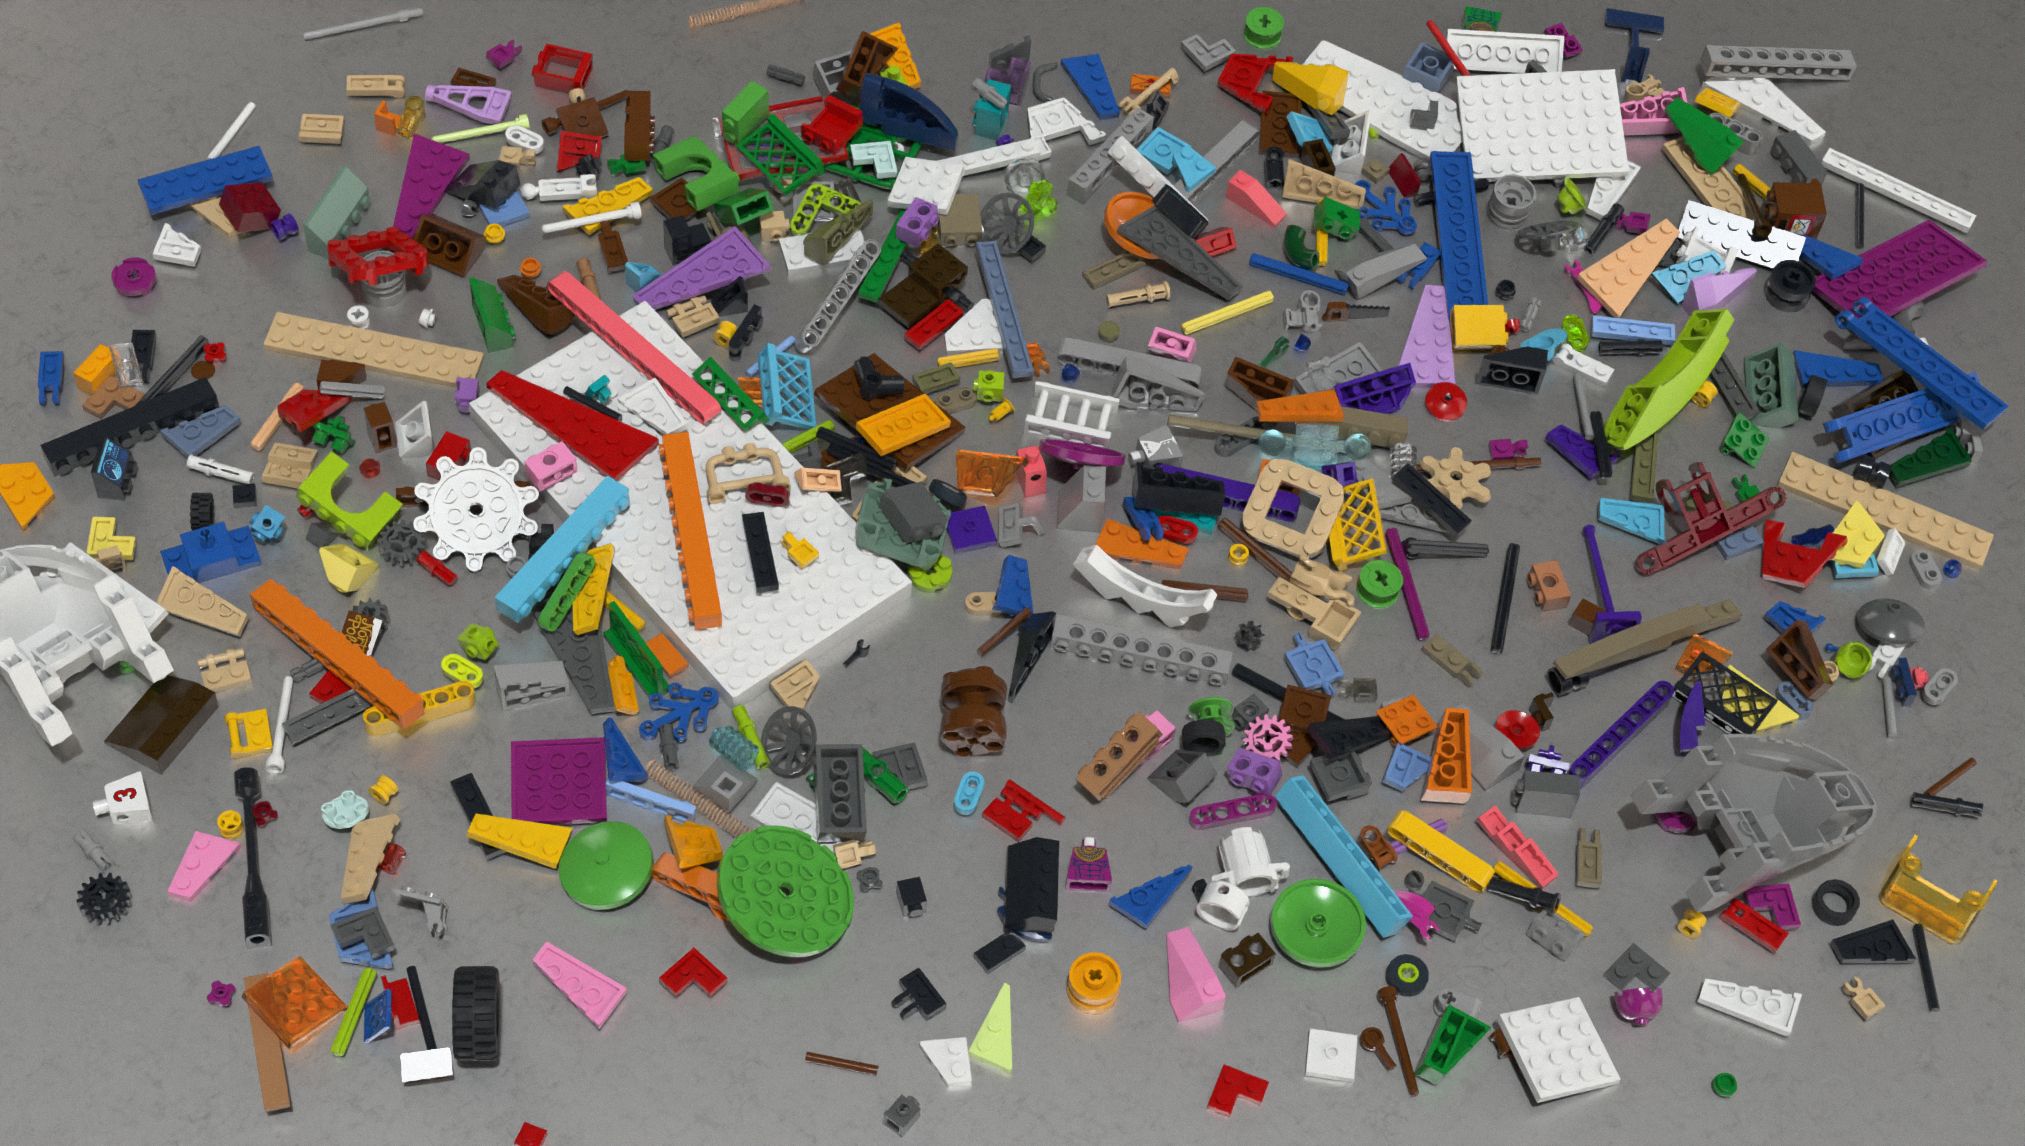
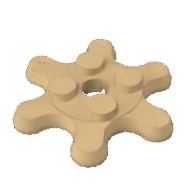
M1457 447L1452 448L1448 452V459L1445 458L1439 461L1431 456H1425L1421 459L1420 467L1432 476L1428 481L1460 510L1463 506L1462 500L1466 497H1472L1484 503L1490 500L1491 494L1489 489L1479 483L1480 479L1487 478L1491 474L1488 464L1480 463L1474 465L1472 462L1464 461L1463 452ZM1456 474V477L1460 478V480H1453L1452 476Z

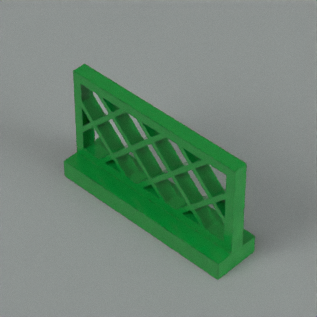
M774 113L767 117L768 122L736 145L737 149L784 196H787L814 175L820 177L826 173L822 160ZM768 130L772 133L771 139L761 138ZM749 144H756L755 150H746L744 147ZM760 144H770L769 150H759ZM774 144H783L784 149L773 150ZM758 156H768L767 162H758ZM772 156H782L781 162H771ZM786 156H795L796 162H785ZM770 168H780L779 174H770ZM784 168H794V174H783ZM798 168L809 169L805 174H797ZM782 179L792 180V183L786 188L781 185Z
M616 602L609 603L610 629L603 632V637L616 655L624 657L627 670L632 673L633 678L648 698L653 693H659L662 696L669 693L670 685L663 677L662 664Z

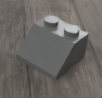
M1176 749L1147 778L1149 782L1173 801L1188 803L1194 800L1197 796L1196 794L1211 783L1217 772L1205 752Z

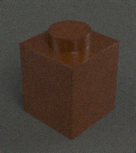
M1583 598L1573 612L1568 625L1590 636L1596 613L1606 612V610Z

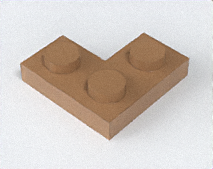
M109 376L82 406L84 411L102 419L114 405L124 410L135 406L145 394Z

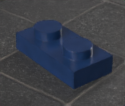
M1897 658L1890 671L1891 678L1896 684V696L1900 699L1902 707H1911L1917 692L1907 658Z

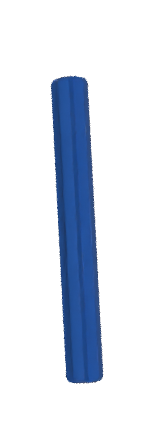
M1252 253L1250 257V265L1337 293L1346 294L1347 282L1256 253Z

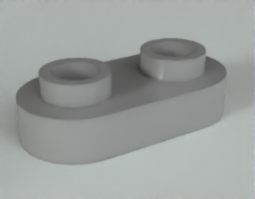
M1925 550L1914 551L1909 559V564L1919 584L1928 590L1936 589L1942 580V575L1932 555Z
M1948 668L1940 669L1925 685L1922 691L1924 701L1931 705L1941 704L1958 683L1957 674Z

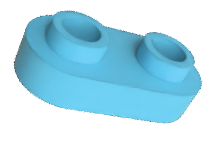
M967 772L961 779L954 798V808L959 814L969 815L977 808L985 782L983 776L978 772ZM973 784V785H975L976 787L972 788V787H969V785ZM967 803L969 806H962V804Z

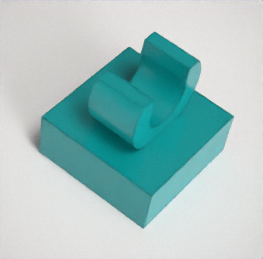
M604 374L588 386L585 396L591 399L597 396L602 404L606 402L609 396L612 395L607 388L610 382L609 378Z

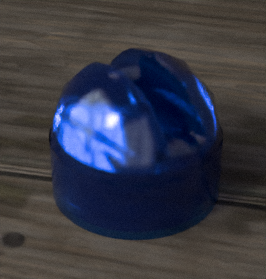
M1301 333L1293 348L1302 352L1307 351L1311 346L1310 338Z
M1066 364L1061 372L1063 380L1073 382L1080 374V371L1072 364Z
M1955 559L1948 560L1943 567V573L1949 578H1957L1962 571L1961 563Z

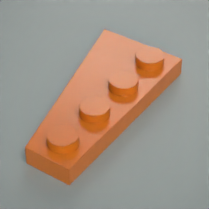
M1334 389L1257 401L1255 407L1259 421L1343 422L1344 417Z
M1108 518L1095 543L1114 560L1123 558L1132 560V563L1139 564L1141 562L1152 563V566L1181 570L1189 550L1187 547L1165 539L1156 540L1153 535H1151L1149 540H1143L1140 536V530Z

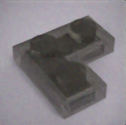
M858 453L825 466L827 470H840L842 492H828V494L840 506L852 502L850 481L868 475L866 456L864 454Z

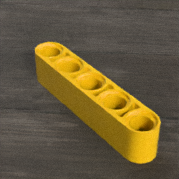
M460 681L419 693L424 701L425 714L407 728L473 708L476 703L473 685L468 681ZM376 707L368 708L363 714L365 731L372 737L402 730Z
M1399 810L1387 828V832L1391 837L1476 892H1484L1495 874L1494 869L1489 864L1405 810Z

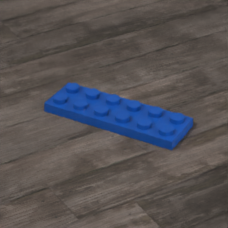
M256 146L137 180L146 205L152 215L222 195L225 185L265 183L273 181V176L260 146Z

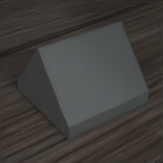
M311 523L306 540L321 548L328 546L338 534L321 523Z

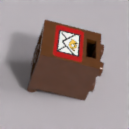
M1812 179L1810 183L1773 182L1771 189L1767 191L1766 202L1761 207V213L1765 219L1770 222L1772 227L1800 236L1806 235L1817 240L1827 216L1822 186L1819 184V181Z

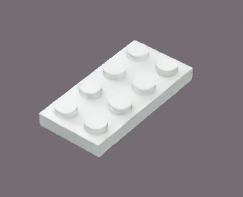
M859 229L830 261L823 266L804 255L803 241L808 234L779 239V247L788 275L846 266L856 250L865 243L861 229Z

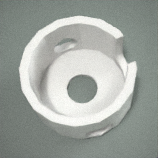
M1218 880L1207 884L1196 910L1198 915L1210 925L1228 931L1236 930L1241 925L1250 901L1245 892L1236 885ZM1227 910L1231 915L1224 918L1221 916V911Z

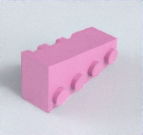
M1684 87L1678 88L1674 92H1663L1659 96H1648L1640 101L1635 102L1633 100L1620 104L1624 136L1682 133L1675 128L1664 109L1676 97L1687 103Z

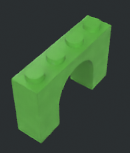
M695 135L653 154L655 171L665 181L690 170L708 172L706 175L684 185L686 200L697 212L740 192L738 174L732 171L725 161H721L716 153L711 151Z

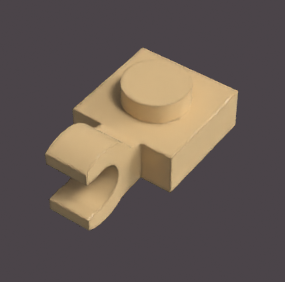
M502 146L499 160L516 165L518 169H520L521 164L535 166V150L528 149L523 152V148Z
M855 839L833 845L834 854L838 858L836 861L842 869L862 864L860 857L876 853L874 843L872 844L871 840L862 842L859 845Z

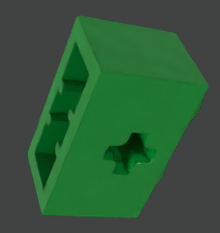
M1324 197L1314 208V227L1349 241L1360 230V211Z

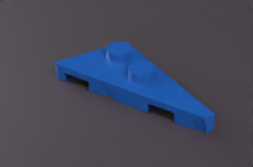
M608 717L603 723L609 781L644 782L648 776L647 772L612 717Z
M1192 866L1179 867L1173 873L1163 878L1159 876L1140 887L1130 889L1127 894L1118 898L1114 896L1109 900V905L1147 929L1191 873Z

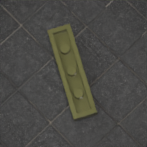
M1659 431L1654 432L1635 445L1630 500L1652 503Z

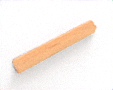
M294 383L279 404L304 390V386ZM277 407L251 440L250 445L252 449L260 451L284 420L278 414Z

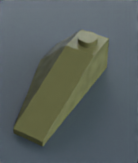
M868 200L808 234L803 241L804 255L825 266L873 215V201Z

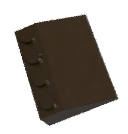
M1902 369L1891 373L1832 407L1836 418H1840L1919 390L1911 375ZM1906 440L1866 454L1876 459Z
M167 675L164 679L152 684L104 740V744L162 775L219 706L216 694L197 682Z

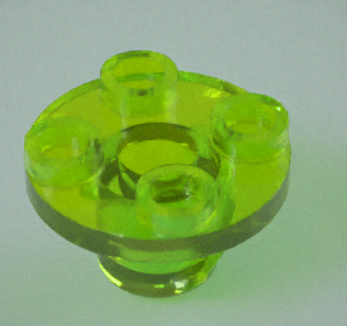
M1043 180L1039 183L1033 182L1029 186V193L1025 199L1030 204L1034 216L1039 212L1045 217L1052 216L1058 209V201L1051 197L1053 192L1052 183L1048 180ZM1022 204L1019 209L1022 210L1023 214L1028 213L1026 207Z

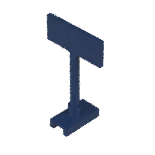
M1607 8V25L1631 29V45L1622 72L1621 82L1629 79L1641 83L1650 48L1639 47V30L1663 33L1664 17Z

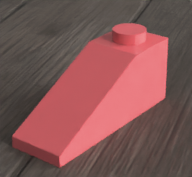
M1239 170L1228 181L1226 198L1275 228L1287 216V213L1255 178L1242 170Z

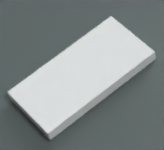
M775 782L750 815V820L761 826L776 825L794 828L811 835V839L817 842L816 804ZM843 842L817 843L820 844L822 847L823 845H826L834 853L833 845Z

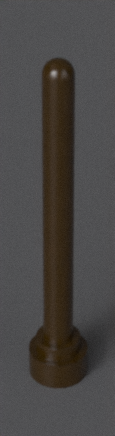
M1739 174V183L1756 221L1754 225L1755 232L1759 237H1766L1772 232V226L1768 220L1763 218L1746 176Z

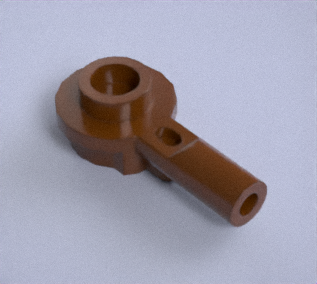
M1376 1027L1366 1028L1360 1036L1362 1046L1370 1051H1375L1388 1071L1396 1068L1397 1065L1383 1046L1385 1040L1381 1030Z

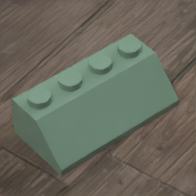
M343 166L303 224L308 252L327 259L328 241L347 238L350 235L351 228L355 223H358L361 213L364 209L368 208L371 201L368 187L346 166Z
M1780 342L1745 356L1746 388L1761 412L1749 421L1755 426L1782 428L1799 421L1794 354Z

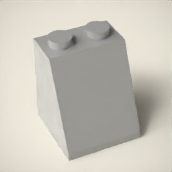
M1084 465L1058 491L1056 529L1100 532L1105 503V466Z

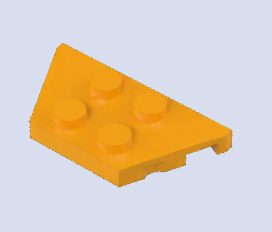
M35 462L0 464V496L22 531H25L29 528L28 523L35 516L38 518L43 509L55 499L54 492Z
M665 815L664 826L679 868H687L722 859L723 850L715 828L699 825L688 820L683 825L672 822L673 816Z

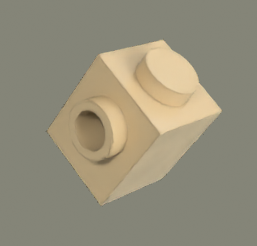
M783 211L768 212L759 216L761 242L779 241L780 238L786 237V231H790L789 219H785Z

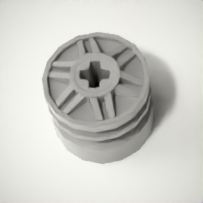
M1516 174L1500 177L1494 185L1487 205L1488 217L1492 222L1507 229L1522 226L1528 219L1535 200L1536 191L1533 184L1525 177Z
M376 251L366 255L363 259L370 261L375 260L378 256H393L394 253ZM404 270L377 276L376 285H369V281L361 280V290L364 299L370 305L380 308L395 306L401 302L406 296L407 291Z

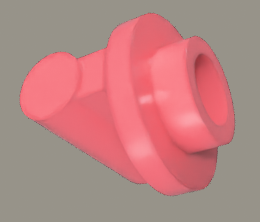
M1920 666L1910 668L1915 689L1924 688L1926 683L1929 682L1927 671L1923 670Z

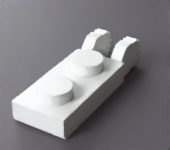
M1881 641L1872 655V664L1868 672L1873 670L1876 665L1875 663L1882 666L1877 677L1882 679L1886 672L1890 671L1907 643L1892 644Z

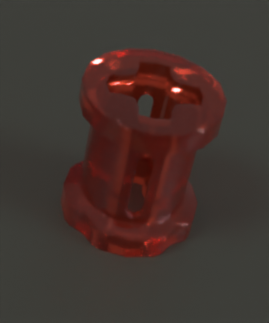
M388 843L384 859L377 867L385 873L395 874L399 861L407 853L398 844Z

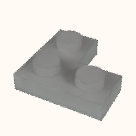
M1196 34L1181 42V48L1204 72L1229 60L1231 54H1236V50L1225 39L1208 46Z

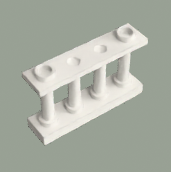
M1036 381L1034 397L1039 398L1035 415L1027 414L1024 434L1109 448L1111 432H1107L1106 427L1109 415H1117L1120 399ZM1047 400L1060 403L1055 420L1043 418ZM1068 405L1081 407L1076 425L1064 422ZM1089 409L1101 412L1097 429L1085 427Z

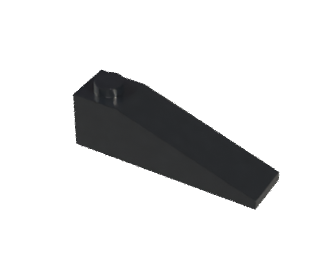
M1055 612L1030 614L1027 621L1023 620L1018 629L1020 636L1008 702H1014L1052 640L1056 619Z

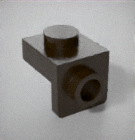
M1552 692L1539 694L1534 697L1529 708L1531 717L1536 720L1541 732L1549 730L1554 719L1548 709L1554 699Z

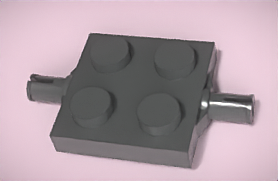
M1431 881L1428 889L1422 895L1410 889L1408 890L1422 896L1435 907V910L1429 916V921L1435 922L1440 930L1436 931L1434 928L1429 930L1453 941H1456L1459 932L1465 926L1477 932L1479 931L1482 923L1470 918V910L1474 900L1434 881Z

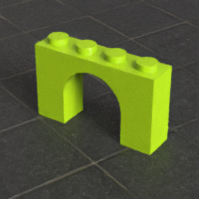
M331 451L298 487L296 498H298V501L303 506L314 510L319 518L333 524L338 532L349 536L357 546L368 550L380 537V531H385V526H389L400 514L403 504L385 491L364 512L349 513L340 509L334 503L331 491L347 474L349 464Z

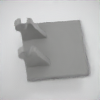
M402 886L401 890L394 888L393 893L401 900L424 905L428 927L431 931L433 930L435 934L441 932L442 936L447 933L448 927L445 924V919L449 906L443 901V898L432 892H425V895H421V893L416 892V889Z

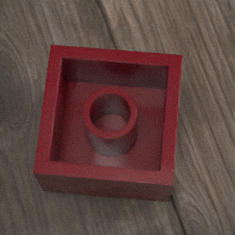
M263 182L225 185L219 202V206L237 233L271 229L270 221L278 219L281 212L280 207Z

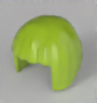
M1858 641L1848 642L1838 648L1834 662L1838 666L1839 672L1844 676L1855 679L1869 671L1872 664V653L1864 643Z

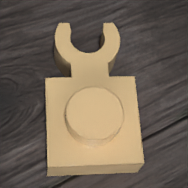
M1854 977L1851 981L1855 988L1851 987L1847 982L1843 985V991L1847 995L1853 996L1850 1003L1864 1020L1869 1019L1885 1007V1004L1870 987L1866 990L1863 989L1862 981L1858 977Z

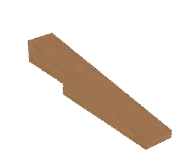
M264 973L245 977L244 983L264 1110L268 1112L290 1107L269 974Z

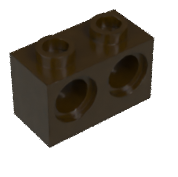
M1256 933L1252 937L1249 935L1243 938L1235 948L1232 949L1230 947L1226 949L1220 956L1221 959L1218 967L1234 987L1237 988L1273 965L1276 953L1263 937ZM1250 951H1257L1259 954L1255 955ZM1232 963H1239L1241 966L1237 967Z

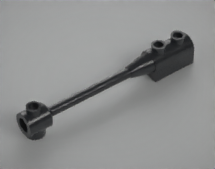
M245 767L234 772L235 796L243 800L248 867L245 892L242 897L245 943L247 949L272 946L269 903L257 869L253 799L259 795L258 771L254 768ZM257 936L263 937L260 939H252L253 937Z

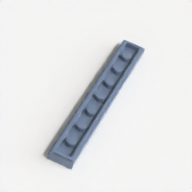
M976 242V252L1012 378L1033 377L1034 370L997 242Z

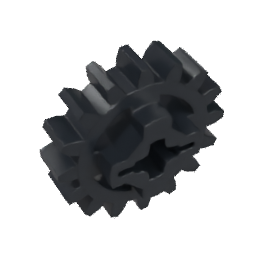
M99 873L98 879H94L92 876L89 877L90 883H82L83 890L77 891L79 899L76 901L78 907H80L81 914L86 915L88 921L95 918L96 924H99L102 919H105L108 924L112 917L119 920L118 913L126 914L125 906L131 905L129 898L132 895L127 882H122L119 875L113 879L112 873H109L107 877H103L102 873Z

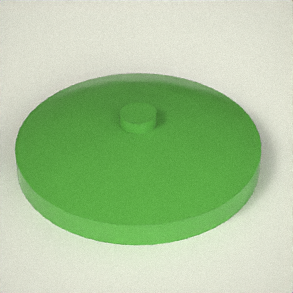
M617 821L597 823L580 831L565 847L559 862L560 881L570 898L581 906L596 910L616 908L634 899L649 882L654 866L653 852L647 839L637 828Z
M1306 879L1290 885L1278 896L1271 914V929L1279 947L1295 961L1312 967H1331L1347 961L1357 952L1365 935L1366 919L1359 901L1346 888L1324 879Z

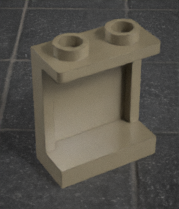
M955 194L948 214H938L940 245L950 247L974 246L976 242H981L982 240L978 194Z

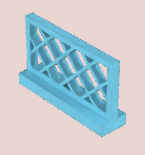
M767 343L758 354L763 412L770 419L766 424L773 425L776 421L808 430L817 426L810 360L777 351L774 344ZM776 358L781 359L786 365L782 367ZM794 363L802 364L804 371L801 372ZM789 367L796 376L792 378L785 369ZM778 374H781L788 382L784 384L778 378ZM797 379H800L805 384L804 389L796 382ZM791 384L798 393L794 395L787 386ZM780 391H783L787 395V397L789 398L788 401H785L782 398V396L780 395ZM800 395L807 401L806 406L798 399ZM793 402L800 410L796 412L789 403ZM782 408H784L791 415V417L783 416ZM803 412L809 419V422L804 421L799 415Z

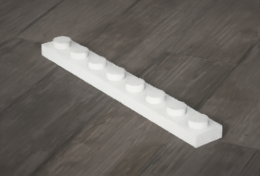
M1829 148L1821 162L1823 167L1854 182L1862 183L1867 188L1965 233H1968L1977 216Z

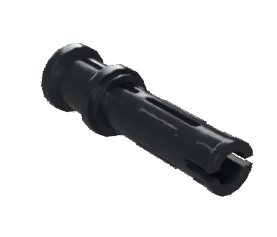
M1492 877L1488 886L1489 891L1530 903L1534 908L1539 906L1550 910L1554 914L1557 912L1561 901L1560 893L1552 894L1542 891L1540 887L1532 889L1496 877Z

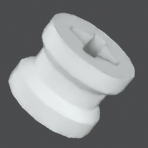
M358 305L348 310L349 326L369 329L370 319L367 308Z

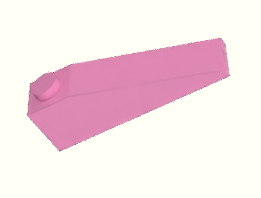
M1186 927L1168 932L1166 934L1169 969V1000L1177 1022L1182 1023L1222 1011L1226 1000L1225 993L1216 973L1190 928Z

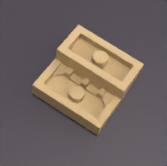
M274 443L268 454V464L261 475L262 483L298 489L312 473L318 450Z

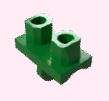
M339 415L335 420L329 418L327 424L332 427L320 422L313 424L316 431L312 440L317 445L325 447L330 437L334 439L330 448L343 455L348 446L353 447L356 442L351 439L350 434L342 432V430L348 432L350 426L345 424V417Z

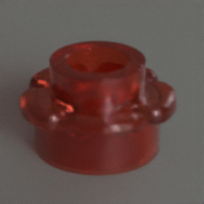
M375 459L364 460L359 466L360 473L367 479L377 477L380 474V462L375 461Z

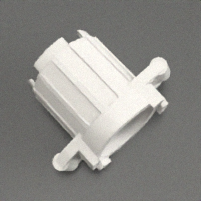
M1241 827L1232 830V835L1227 839H1224L1222 836L1219 841V850L1225 872L1213 875L1211 882L1218 880L1229 882L1243 890L1248 898H1252L1271 891V893L1276 892L1279 889L1277 882L1289 876L1290 865L1287 862L1271 864L1265 838H1263L1260 830L1254 832L1251 827Z

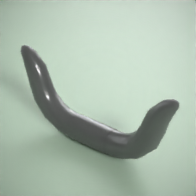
M1057 62L1043 64L1037 67L1033 73V92L1041 101L1049 102L1055 100L1044 94L1040 86L1041 74L1056 68Z

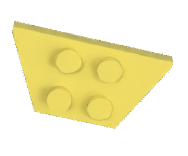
M1858 501L1854 503L1833 532L1847 536L1848 542L1844 547L1841 546L1837 550V555L1832 560L1835 561V564L1863 568L1884 539V533Z
M1731 665L1728 666V668H1729L1730 670H1732L1733 672L1737 673L1738 675H1740L1741 677H1743L1744 679H1746V680L1749 681L1750 683L1754 684L1755 686H1757L1758 688H1760L1761 690H1763L1764 692H1766L1767 694H1769L1767 691H1765L1763 688H1761V687H1760L1759 685H1757L1755 682H1753L1752 680H1750L1748 677H1746L1744 674H1742V673H1741L1740 671H1738L1736 668H1734V667L1731 666ZM1726 675L1724 684L1731 683L1730 677ZM1744 686L1736 687L1738 697L1750 695L1749 690ZM1732 688L1722 690V699L1734 697ZM1764 699L1755 700L1757 709L1767 708L1770 704ZM1751 700L1739 702L1741 711L1753 710ZM1778 700L1754 734L1758 735L1769 729L1780 728L1782 724L1788 722L1796 723L1799 715ZM1735 702L1724 703V709L1727 712H1737ZM1754 715L1742 716L1744 723L1750 727H1753L1756 723Z

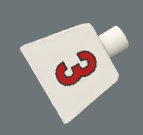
M141 771L106 784L104 786L106 799L93 801L95 815L110 812L113 824L152 821Z

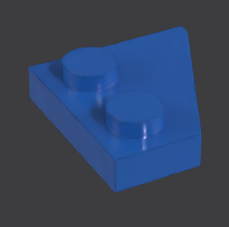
M1779 601L1764 615V618L1781 633L1787 630L1797 619L1807 621L1811 633L1826 620L1824 616L1819 615L1817 618L1806 614L1807 610L1792 607L1790 604Z

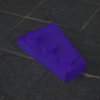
M1559 425L1547 433L1545 439L1590 479L1600 473L1595 446L1585 441L1584 436L1563 425ZM1616 453L1609 454L1611 466L1617 463L1620 458Z

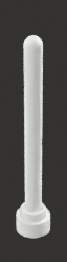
M639 202L630 203V206H626L625 209L545 224L542 226V231L548 233L623 217L632 218L633 220L642 218Z
M291 676L284 678L273 750L269 758L266 759L265 771L270 774H281L284 772L285 761L281 754L285 731L281 725L287 721L293 686V678Z

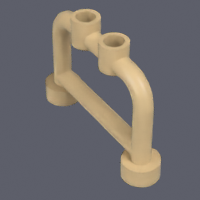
M754 443L745 444L743 446L744 451L735 452L732 446L724 447L721 451L722 454L712 456L706 463V474L710 487L706 492L708 501L712 504L721 503L726 498L724 491L746 488L754 482L762 484L772 483L773 486H783L789 491L791 489L790 480L787 476L783 475L777 453L769 448H756ZM763 456L771 460L774 474L717 482L714 466L718 463L731 465L737 460L755 461L758 457Z

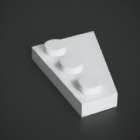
M656 378L618 398L621 405L664 435L680 433L688 428L687 422Z

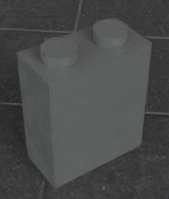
M922 482L885 490L879 503L880 508L905 543L939 536L948 521Z
M1524 770L1522 778L1517 780V790H1514L1512 794V804H1516V813L1571 818L1580 797V776Z

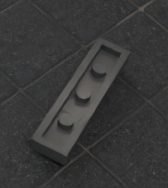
M1723 352L1711 373L1735 413L1740 412L1750 420L1761 412L1725 352Z
M351 689L283 722L281 726L291 744L295 745L373 705L355 690Z

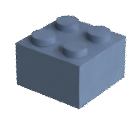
M1421 42L1405 65L1402 78L1412 83L1418 82L1423 88L1431 92L1440 93L1453 74L1454 64L1445 52Z

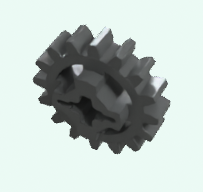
M402 520L401 524L393 521L392 527L386 525V532L380 531L379 533L380 538L377 539L379 553L383 554L384 560L391 558V564L396 563V561H399L401 566H403L404 561L412 564V559H417L419 553L425 551V547H427L426 533L416 531L413 525L414 521H411L409 524H405V520Z

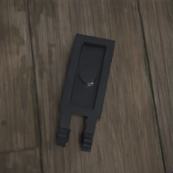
M133 330L128 360L129 382H135L136 369H143L142 380L144 383H149L156 339L155 330Z

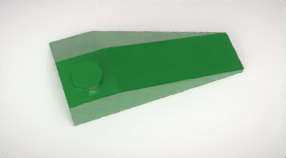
M1678 97L1664 109L1675 128L1680 130L1685 137L1684 142L1686 146L1690 145L1695 153L1693 157L1696 162L1710 175L1744 143L1730 128Z

